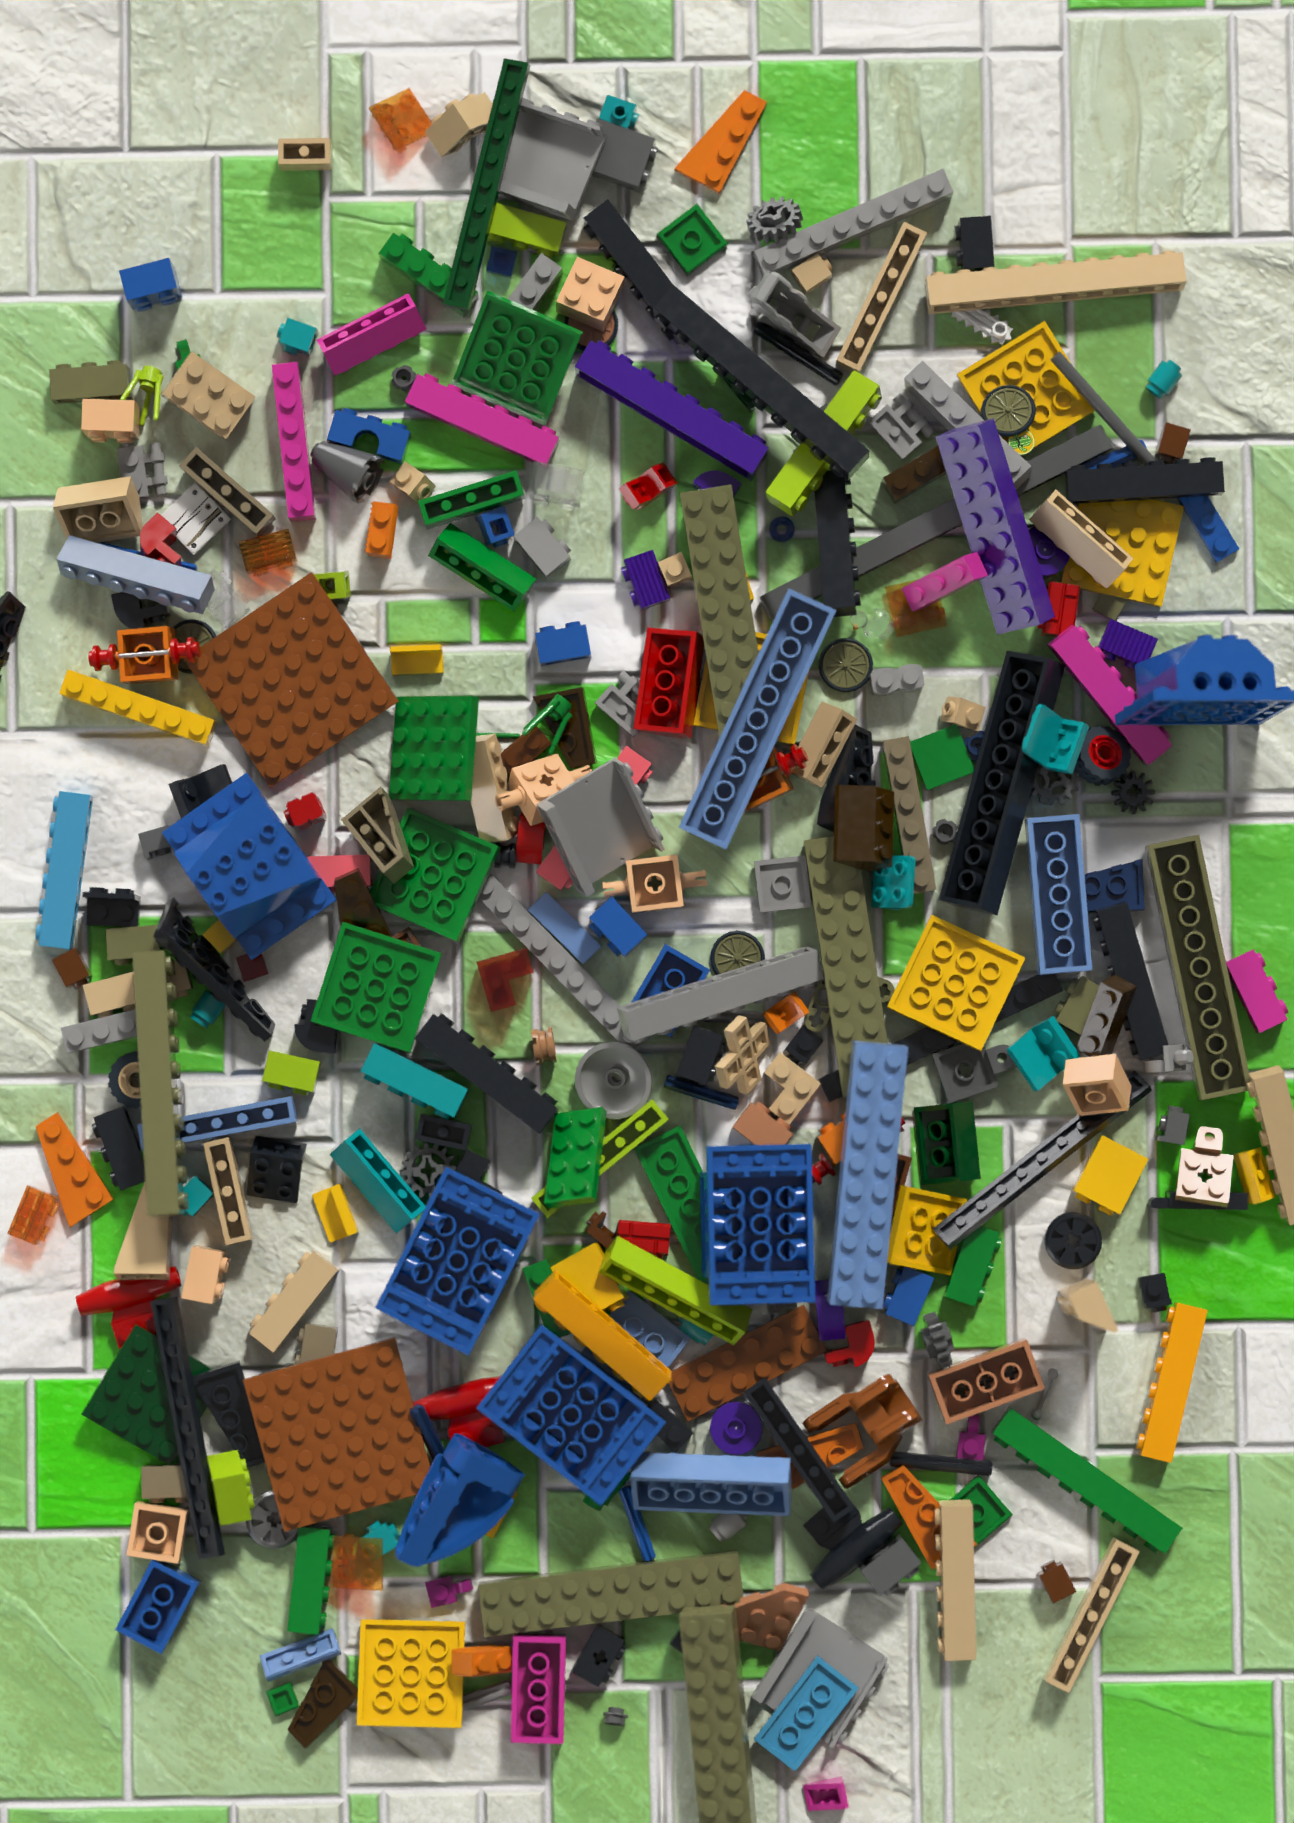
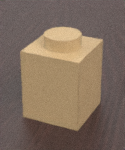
M817 253L792 269L791 275L806 296L831 279L832 273L830 271L833 268L826 257L821 258Z
M682 552L658 562L667 589L692 579Z

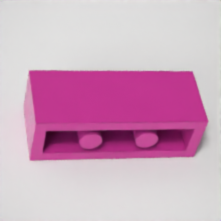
M975 552L952 561L903 587L902 590L913 612L935 604L988 576L978 553Z
M1253 949L1226 962L1229 978L1256 1034L1288 1020L1285 1015L1289 1013L1284 1001L1282 999L1278 1000L1274 992L1277 990V986L1273 978L1266 976L1263 969L1266 964L1260 952L1255 953Z

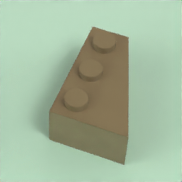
M379 787L343 817L341 821L380 870L395 884L414 866L393 801L386 791Z

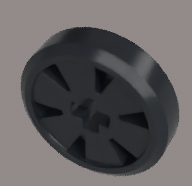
M1067 1212L1057 1216L1050 1222L1045 1232L1044 1245L1048 1256L1057 1265L1067 1269H1081L1090 1265L1098 1257L1102 1247V1234L1096 1222L1089 1216L1079 1212ZM1071 1233L1073 1236L1080 1237V1241L1077 1242L1079 1245L1076 1248L1066 1243V1240H1069L1068 1235Z

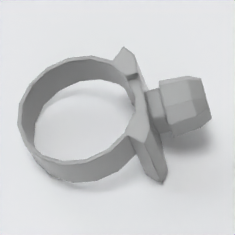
M1184 1044L1164 1045V1060L1144 1061V1073L1186 1070V1065L1191 1064L1194 1060L1193 1052L1185 1050Z

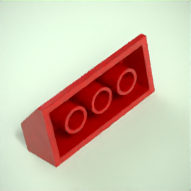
M647 627L634 730L666 737L692 738L704 650L703 636L697 631Z

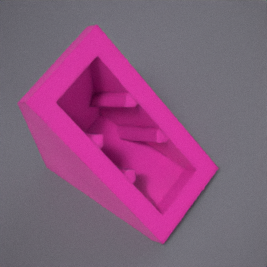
M842 1776L803 1785L808 1811L849 1808Z

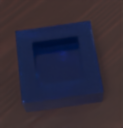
M492 245L486 272L512 278L518 254L517 251Z

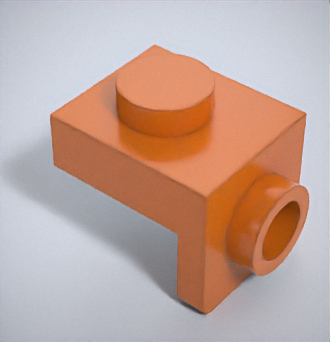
M794 991L763 1012V1016L766 1019L767 1025L776 1034H779L808 1014L809 1010Z

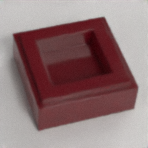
M248 954L236 957L244 982L269 974L263 954H260L253 960L250 959Z

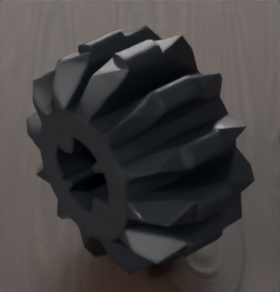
M1132 770L1130 771L1129 779L1126 774L1120 777L1123 783L1116 780L1113 782V785L1119 788V790L1111 791L1112 796H1119V799L1115 800L1113 804L1116 806L1122 802L1124 805L1121 808V812L1124 813L1128 806H1130L1131 815H1135L1137 806L1141 812L1146 811L1144 803L1148 805L1153 803V800L1147 797V795L1155 794V790H1147V787L1153 781L1148 780L1143 783L1145 773H1141L1138 779H1136V773ZM1132 786L1136 787L1135 790H1139V795L1135 796L1134 799L1130 798L1131 795H1127V791Z

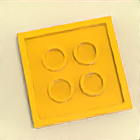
M901 1185L889 1237L887 1263L951 1276L957 1245L949 1250L935 1235L933 1228L966 1203L967 1199Z

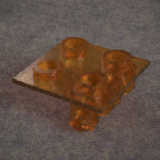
M410 88L369 107L372 118L376 119L381 132L385 133L384 137L388 138L393 146V151H397L398 154L405 151L407 145L426 137L425 131L432 125L431 120Z
M916 580L885 587L896 637L947 626L945 609L942 607L941 600L927 608L912 612L902 588Z
M345 1533L344 1536H332L333 1588L383 1591V1539L354 1537V1533Z

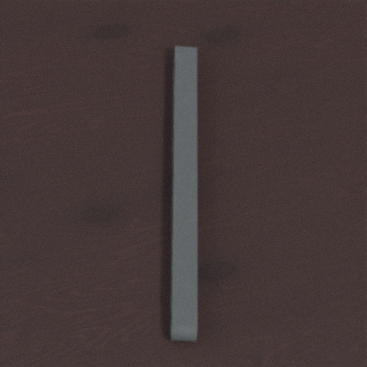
M1102 425L1096 426L1027 461L1031 465V476L1016 490L1018 497L1065 474L1067 470H1071V466L1087 463L1113 449ZM955 498L857 547V557H852L853 566H858L859 577L962 526ZM820 566L769 591L759 598L771 621L775 619L788 589L813 600L823 596Z

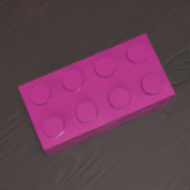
M514 1633L511 1743H564L566 1634Z

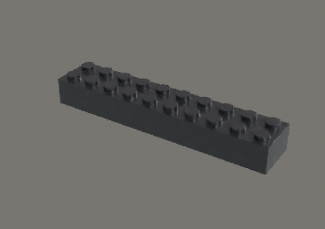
M1013 651L1006 652L939 897L940 901L965 909L998 915L1039 765L1022 752L1023 740L1030 727L1032 715L1039 704L1047 706L1052 711L1054 710L1065 665L1053 659Z

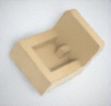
M404 461L389 481L417 504L419 500L428 498L436 487L426 475L406 461Z
M948 696L943 704L940 720L979 732L986 707L963 698Z

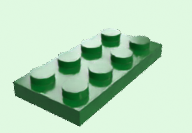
M603 1107L555 1114L544 1204L548 1209L596 1202L607 1114Z

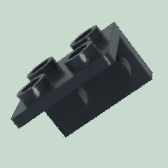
M221 764L191 778L177 780L168 785L179 815L183 818L230 785L232 780L226 765Z
M89 887V892H83L82 897L88 899L86 925L139 926L141 897L134 894V890L116 888L115 893H108V889Z
M255 1136L250 1153L246 1194L253 1197L297 1203L302 1164L307 1144Z

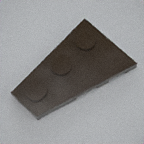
M580 687L533 696L540 711L548 705L556 694L564 697L572 705L569 711L572 717L567 722L558 742V746L570 768L597 764L584 688ZM547 715L544 720L555 737L562 719L554 721Z
M359 868L335 878L340 926L342 922L392 937Z
M331 1658L322 1662V1666L316 1677H314L308 1693L301 1702L287 1729L305 1749L358 1699V1687Z

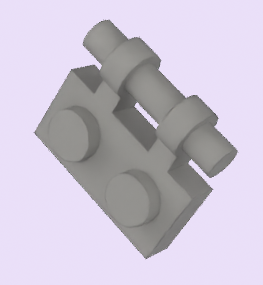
M900 393L893 399L899 406L896 411H893L887 404L868 423L903 461L922 443L916 436L918 432L921 431L928 438L935 431L929 425V420L925 416L922 418L913 408L914 404L910 399L906 400ZM904 414L915 424L911 428L902 421L901 417Z
M161 443L150 444L151 454L144 455L143 445L117 448L120 478L131 476L139 499L150 497L148 487L155 486L157 496L167 494L166 485L168 480L167 476L164 475L163 462L165 461V455L161 452ZM146 464H153L154 477L147 478Z
M623 671L617 679L624 686L619 690L611 684L595 704L634 738L639 732L633 729L637 705L626 695L632 691L638 697L639 680L634 676L630 677Z

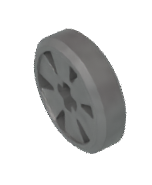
M273 1490L267 1491L254 1499L255 1509L250 1510L252 1520L246 1521L248 1532L253 1540L259 1545L270 1549L283 1548L295 1541L298 1537L299 1528L284 1532L282 1523H278L277 1527H274L272 1522L268 1521V1516H273V1512L278 1513L280 1518Z

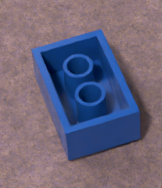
M665 944L632 1002L703 980L707 977L710 969ZM677 1027L673 1028V1032L665 1035L671 1038Z
M151 1560L115 1630L162 1654L169 1644L201 1580L165 1561Z

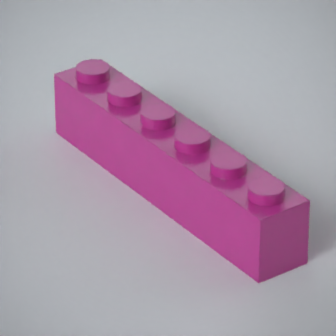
M298 362L272 364L288 518L290 522L316 519L300 366Z
M425 373L424 376L417 374L405 400L407 407L547 469L559 443V437L555 436L556 431L546 426H542L541 429L532 425V420L519 415L517 419L508 415L509 410L499 405H495L494 408L485 404L486 400L472 394L470 398L461 394L463 390L455 385L448 384L447 387L438 383L439 379Z
M1070 625L1047 646L1058 660L1065 665L1066 670L1114 729L1119 731L1121 736L1125 737L1126 743L1129 744V747L1144 765H1150L1172 746L1169 741L1171 736L1162 726L1158 728L1157 725H1115V715L1122 711L1123 707L1133 704V701L1138 699L1137 694L1130 686L1126 688L1120 681L1122 676L1114 666L1109 667L1105 663L1104 659L1106 656L1097 646L1093 648L1088 642L1090 638L1088 633L1081 626L1077 628L1075 625Z

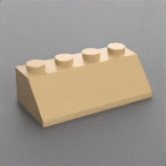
M1086 1278L1058 1291L1061 1297H1058L1057 1301L1062 1312H1065V1314L1067 1313L1079 1320L1113 1333L1119 1331L1096 1281Z

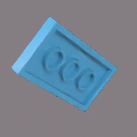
M816 1655L753 1739L792 1770L796 1771L859 1687Z

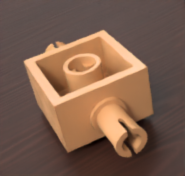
M558 754L511 769L508 781L510 792L496 795V806L499 807L500 811H504L518 805L531 826L544 822L536 804L588 774L592 769H590L589 765L569 772Z
M678 855L627 860L628 877H625V880L602 882L603 890L614 889L612 891H603L604 899L611 896H628L631 900L632 914L684 908L682 891L685 888L707 887V879L696 880V878L706 877V871L682 873V871H679ZM653 877H656L658 882H662V885L658 886V891H653L652 887L647 886V883H651Z

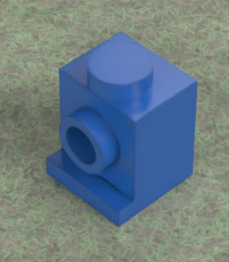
M504 506L475 516L486 546L492 543L494 548L509 543L507 538L515 535ZM491 525H495L497 527L496 534H493Z

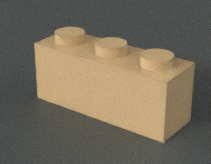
M821 702L798 748H804L809 761L805 762L806 768L801 769L796 766L791 769V773L803 781L822 788L858 719L838 707Z

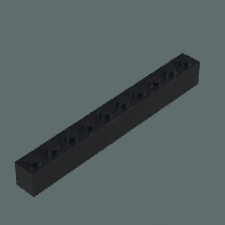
M675 285L653 307L654 320L663 329L669 328L674 333L675 339L682 345L688 344L699 360L703 362L705 360L713 366V371L721 378L727 377L738 393L742 395L744 393L752 399V404L760 411L766 410L777 426L781 428L783 426L791 432V437L799 444L805 443L811 449L810 452L819 461L825 460L831 465L829 468L836 476L840 478L844 476L849 480L869 458L870 450Z

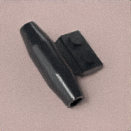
M856 1506L836 1522H833L825 1509L822 1508L803 1524L820 1546L830 1550L810 1576L824 1591L851 1575L883 1548L903 1522L890 1507L862 1523L860 1511Z

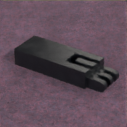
M1166 1191V1198L1152 1197L1148 1200V1205L1151 1208L1248 1210V1193L1230 1192L1227 1207L1175 1200L1176 1191Z

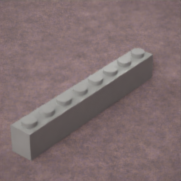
M944 169L938 170L798 231L795 235L791 234L788 236V240L782 238L778 243L773 242L754 251V259L762 277L765 273L769 272L779 274L802 264L817 253L823 255L952 198L954 191Z
M806 946L617 1007L624 1037L634 1041V1043L647 1041L649 1036L657 1033L658 1035L669 1034L673 1032V1028L681 1025L682 1027H690L696 1025L697 1020L703 1018H718L721 1016V1012L727 1010L735 1012L744 1009L746 1004L752 1002L754 1004L767 1002L770 996H785L793 992L792 989L798 987H813L817 981L824 978L817 950Z

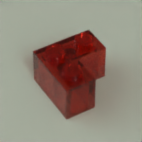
M523 948L477 962L491 1013L517 1006L510 981L535 974L528 949Z

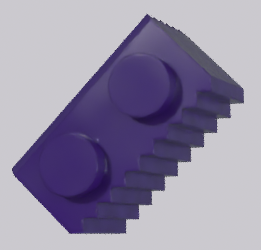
M653 550L624 559L625 566L621 567L625 582L631 581L633 591L629 593L634 606L639 605L642 611L670 601Z
M1110 619L1098 647L1105 654V659L1115 661L1118 658L1125 661V667L1135 671V664L1150 659L1158 639Z

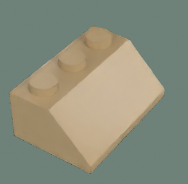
M131 476L60 487L57 490L53 509L66 539L70 535L99 543L140 536L143 528L140 499Z

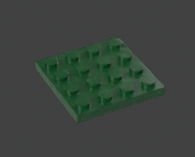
M135 1323L81 1412V1415L166 1464L172 1465L179 1452L158 1339L155 1334ZM188 1354L192 1375L213 1369ZM194 1386L201 1418L207 1406Z

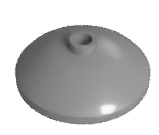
M605 1042L594 1046L581 1058L575 1072V1086L579 1098L588 1109L603 1107L607 1112L606 1118L622 1119L635 1114L647 1102L652 1089V1074L647 1061L636 1049L619 1042ZM613 1073H619L621 1080H616L613 1077Z

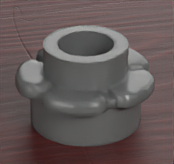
M403 365L397 367L392 372V384L397 389L401 388L403 391L410 390L417 375L410 366Z
M941 819L933 827L932 835L939 844L946 845L948 842L955 841L957 826L953 821ZM944 829L947 830V834H943L942 831Z
M609 1707L608 1712H603L605 1724L625 1726V1719L628 1718V1715L624 1714V1709Z

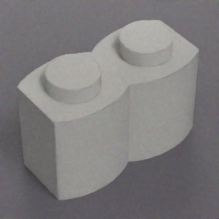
M907 664L899 667L897 670L893 668H880L873 671L869 679L871 694L875 696H888L896 691L911 693L920 690L924 686L922 666L917 664Z

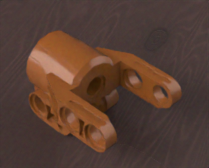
M891 1374L882 1376L860 1392L842 1394L809 1416L802 1423L808 1433L822 1430L853 1409L878 1447L845 1470L844 1474L839 1478V1482L844 1489L854 1486L887 1464L903 1438L901 1434L923 1420L898 1381L893 1379Z

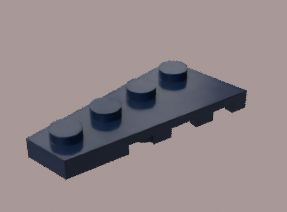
M1143 858L1084 875L1088 912H1095V909L1122 901L1128 903L1130 911L1145 910Z

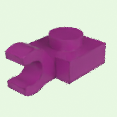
M979 1414L968 1417L967 1432L959 1431L957 1458L983 1460L986 1435L985 1433H978Z
M451 1575L425 1582L431 1608L457 1602L456 1594L472 1591L473 1589L471 1578L453 1583Z

